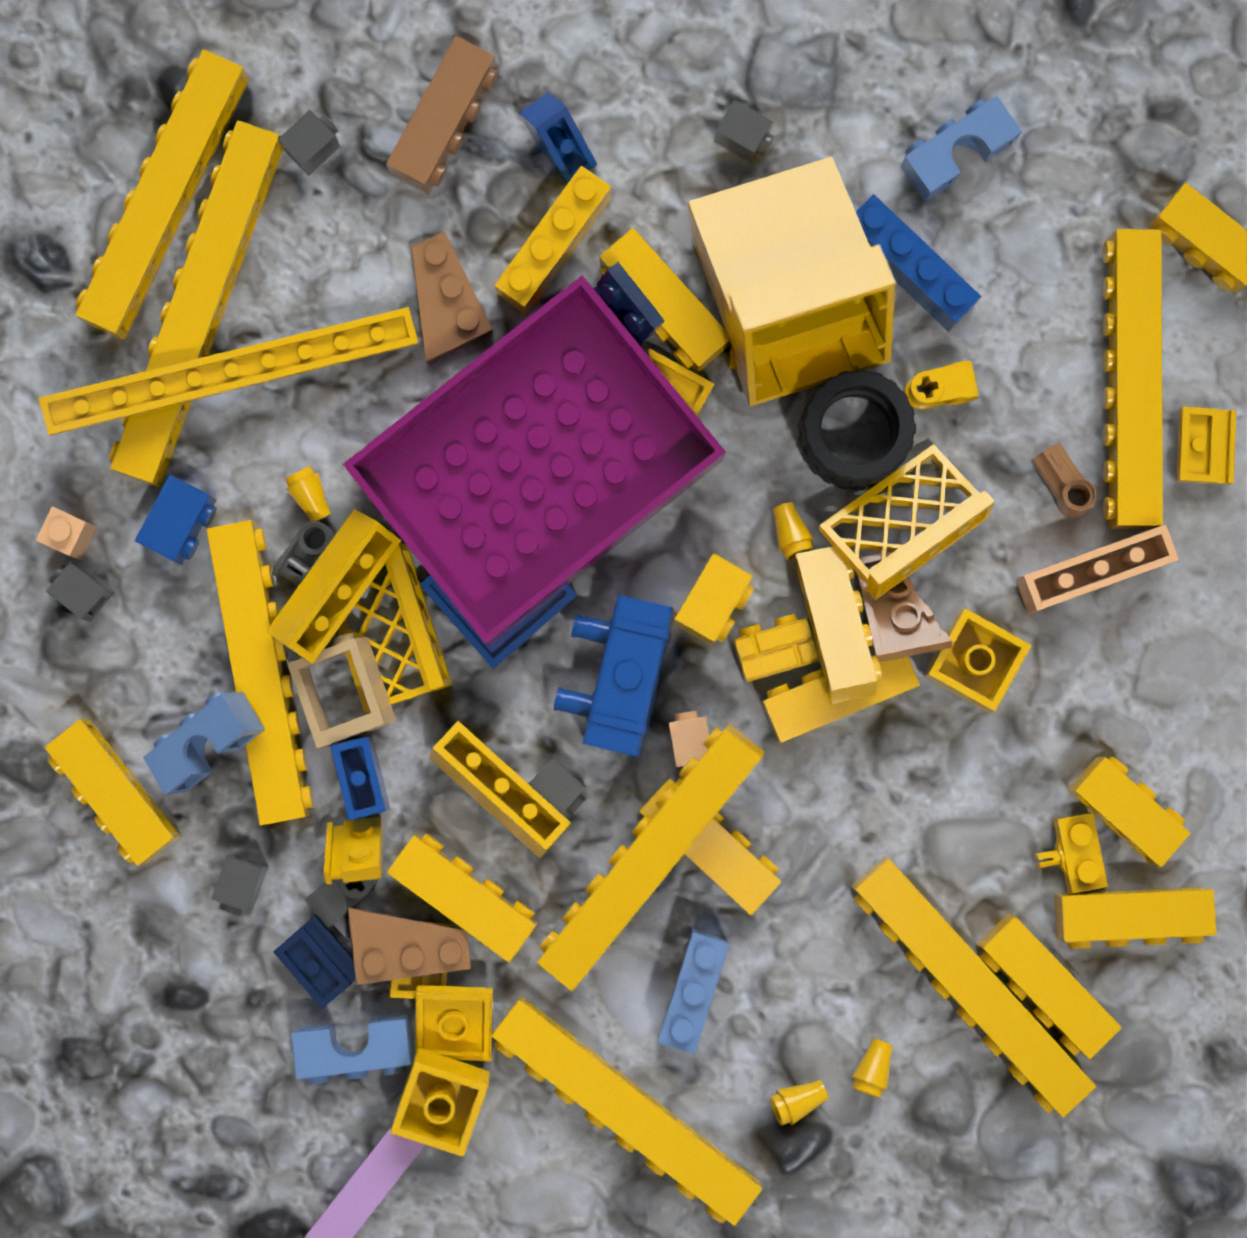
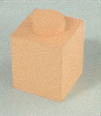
M51 507L36 541L68 556L82 560L97 527L55 507Z
M697 711L675 714L676 721L668 723L675 767L685 766L692 756L699 761L708 750L702 745L709 736L706 716L698 718Z

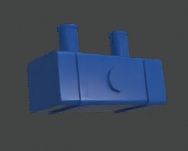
M618 595L610 622L576 614L571 637L602 643L605 648L595 691L592 695L559 687L555 697L553 710L587 717L582 744L641 758L645 738L650 730V717L667 646L671 642V629L675 617L673 607Z

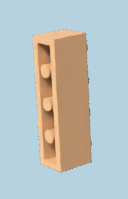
M1165 524L1029 573L1015 580L1028 614L1175 562L1179 558Z

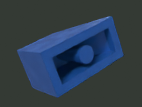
M550 92L519 113L533 139L566 184L569 183L580 166L589 171L598 165L567 107Z

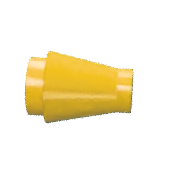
M311 465L285 478L288 485L286 488L287 492L306 513L310 521H318L332 514L327 504L319 472L315 473Z
M793 502L784 503L773 508L779 553H784L786 560H795L796 554L814 550L812 546L814 538L797 513Z
M872 1038L869 1048L851 1077L854 1079L852 1089L881 1099L883 1090L887 1091L893 1045Z
M818 1079L811 1083L777 1089L776 1094L769 1097V1101L776 1119L782 1126L787 1123L794 1125L816 1107L829 1101L823 1083Z

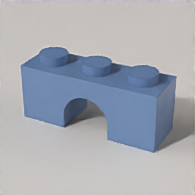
M998 96L988 102L980 99L965 111L967 116L958 122H955L954 119L948 120L935 131V137L926 143L923 139H920L905 150L906 156L900 167L924 202H927L954 184L961 172L952 159V150L959 146L971 147L979 153L986 163L1017 141L1022 131Z
M219 691L211 695L205 701L206 706L202 710L184 717L179 722L180 727L175 732L166 734L153 743L155 748L146 754L143 759L164 795L188 792L213 772L206 761L204 753L207 740L211 742L217 753L239 751L265 730L243 692L226 693L225 691Z
M691 928L680 963L676 985L672 997L668 1001L659 1029L658 1043L695 1055L729 947V942L726 939Z
M409 1015L372 1019L367 1024L369 1034L367 1047L357 1052L345 1050L340 1046L336 1038L335 1024L297 1028L291 1033L296 1080L307 1078L308 1084H319L330 1081V1075L345 1074V1079H359L367 1077L369 1070L383 1069L384 1075L405 1072V1066L411 1065L414 1060Z

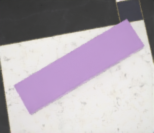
M390 1127L304 1238H353L425 1144L391 1134Z

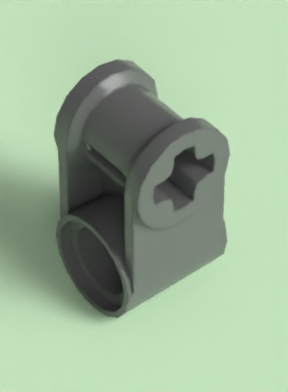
M317 521L305 523L276 562L272 575L276 578L282 576L298 587L334 538V530ZM321 529L325 534V542L322 547L313 549L309 544V536L313 531ZM293 566L294 568H296L297 570H299V571L302 572L303 574H302V575L299 574L298 572H296L295 570H293L291 567Z
M334 879L332 884L326 885L325 882L304 900L329 929L348 913V907L354 908L357 902L374 889L378 879L364 880L362 882L363 885L359 884L356 887L351 882L343 883V879Z

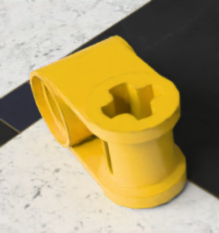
M970 360L922 371L911 379L904 389L911 407L913 406L916 410L943 405H957L980 398L973 364ZM921 384L924 389H930L931 393L928 396L924 392L918 393L917 388Z

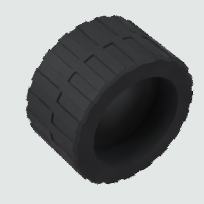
M861 369L850 372L847 370L840 372L837 376H831L812 393L799 420L798 445H800L804 462L806 461L810 467L809 469L815 475L822 478V481L825 483L833 484L841 489L853 488L855 490L864 489L867 486H875L891 475L907 458L906 455L912 449L913 438L916 433L915 413L906 393L892 379L889 380L883 374L877 372L873 373ZM857 397L872 402L881 409L889 422L891 430L889 444L884 453L870 463L856 465L844 462L828 450L822 439L821 424L823 416L832 404L842 398Z

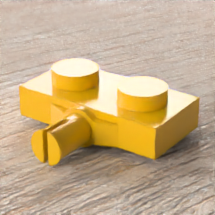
M1087 812L1053 819L1057 837L1055 850L1034 854V860L1048 859L1035 862L1037 869L1058 865L1064 874L1067 893L1070 894L1108 887L1094 813Z

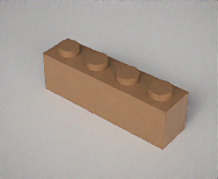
M458 36L454 37L386 163L391 176L428 195L433 186H440L447 172V167L444 165L450 154L456 155L465 137L462 134L468 121L473 123L481 110L482 103L479 101L484 91H491L497 81L499 71L496 70L495 55Z

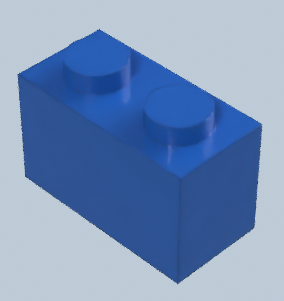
M169 475L134 541L182 565L185 559L190 560L195 554L199 545V540L196 538L203 526L207 527L213 520L217 510L214 506L216 499Z
M364 737L330 746L348 820L391 810L373 737Z

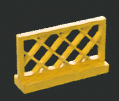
M933 444L820 524L819 531L867 584L866 591L874 600H877L987 520L995 501L986 491L980 494ZM932 459L942 470L941 478L920 476V466ZM898 482L914 484L913 498L891 496L892 486ZM919 485L940 487L939 501L918 499ZM945 488L960 489L968 499L961 504L944 502ZM887 490V495H881ZM870 502L886 504L884 519L864 517L863 507ZM890 505L912 507L911 522L890 520ZM917 508L938 510V520L933 524L916 523ZM944 511H949L947 514L943 516ZM840 523L857 524L856 540L840 538L833 528ZM862 525L883 527L882 543L860 540ZM888 528L909 530V541L904 545L887 543ZM859 549L881 551V561L871 569H868L859 559ZM886 552H892L889 556L886 557Z
M399 543L386 561L388 574L382 586L374 581L371 582L370 586L379 590L371 609L359 603H356L354 606L368 614L359 633L349 628L346 620L338 628L340 636L353 633L354 637L360 638L366 637L365 634L374 617L390 625L382 645L370 638L368 640L370 645L379 649L375 657L377 666H379L385 653L402 661L393 680L381 674L382 680L390 684L387 695L391 705L453 685L423 589L419 585L420 580L411 551L404 543ZM390 583H392L394 592L388 589ZM385 593L396 598L399 605V610L393 621L377 613ZM402 618H403L405 627L399 624ZM396 629L409 636L411 644L405 656L387 648ZM349 652L346 654L359 699L364 713H369L370 709ZM413 653L415 655L416 662L410 660ZM407 665L420 671L424 686L411 690L399 683ZM396 688L403 691V693L393 696Z

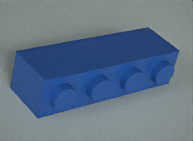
M875 194L856 211L870 247L880 245L894 281L949 332L975 306L982 296Z

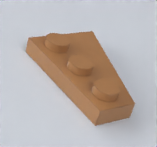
M445 231L413 246L412 255L426 363L429 364L492 334L493 329Z
M886 552V557L889 556L891 552ZM881 553L859 559L868 569H871L881 561ZM857 574L866 617L872 635L873 647L879 662L952 648L951 638L945 630H942L929 606L924 604L917 594L909 577L877 600H874L866 591L867 584Z
M348 907L357 985L471 969L467 932L464 929Z

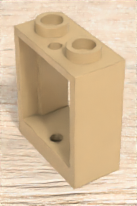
M353 633L345 634L332 639L333 646L324 649L313 664L299 656L300 659L287 663L317 749L330 747L397 722L368 637L354 638ZM350 652L371 713L330 728L309 668Z

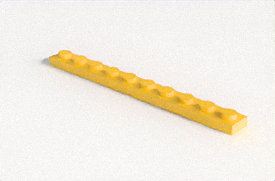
M409 307L39 397L38 400L48 435L53 436L415 346L418 344V339Z

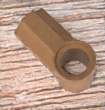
M1060 442L1049 447L1031 460L1056 498L1057 507L1063 515L1077 518L1082 516L1095 503L1096 489L1094 485L1083 478ZM1068 491H1079L1084 496V505H1073L1068 499Z

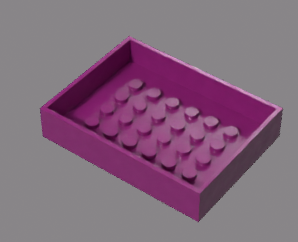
M581 275L342 465L485 644L490 647L720 464L724 459L726 451L584 276Z

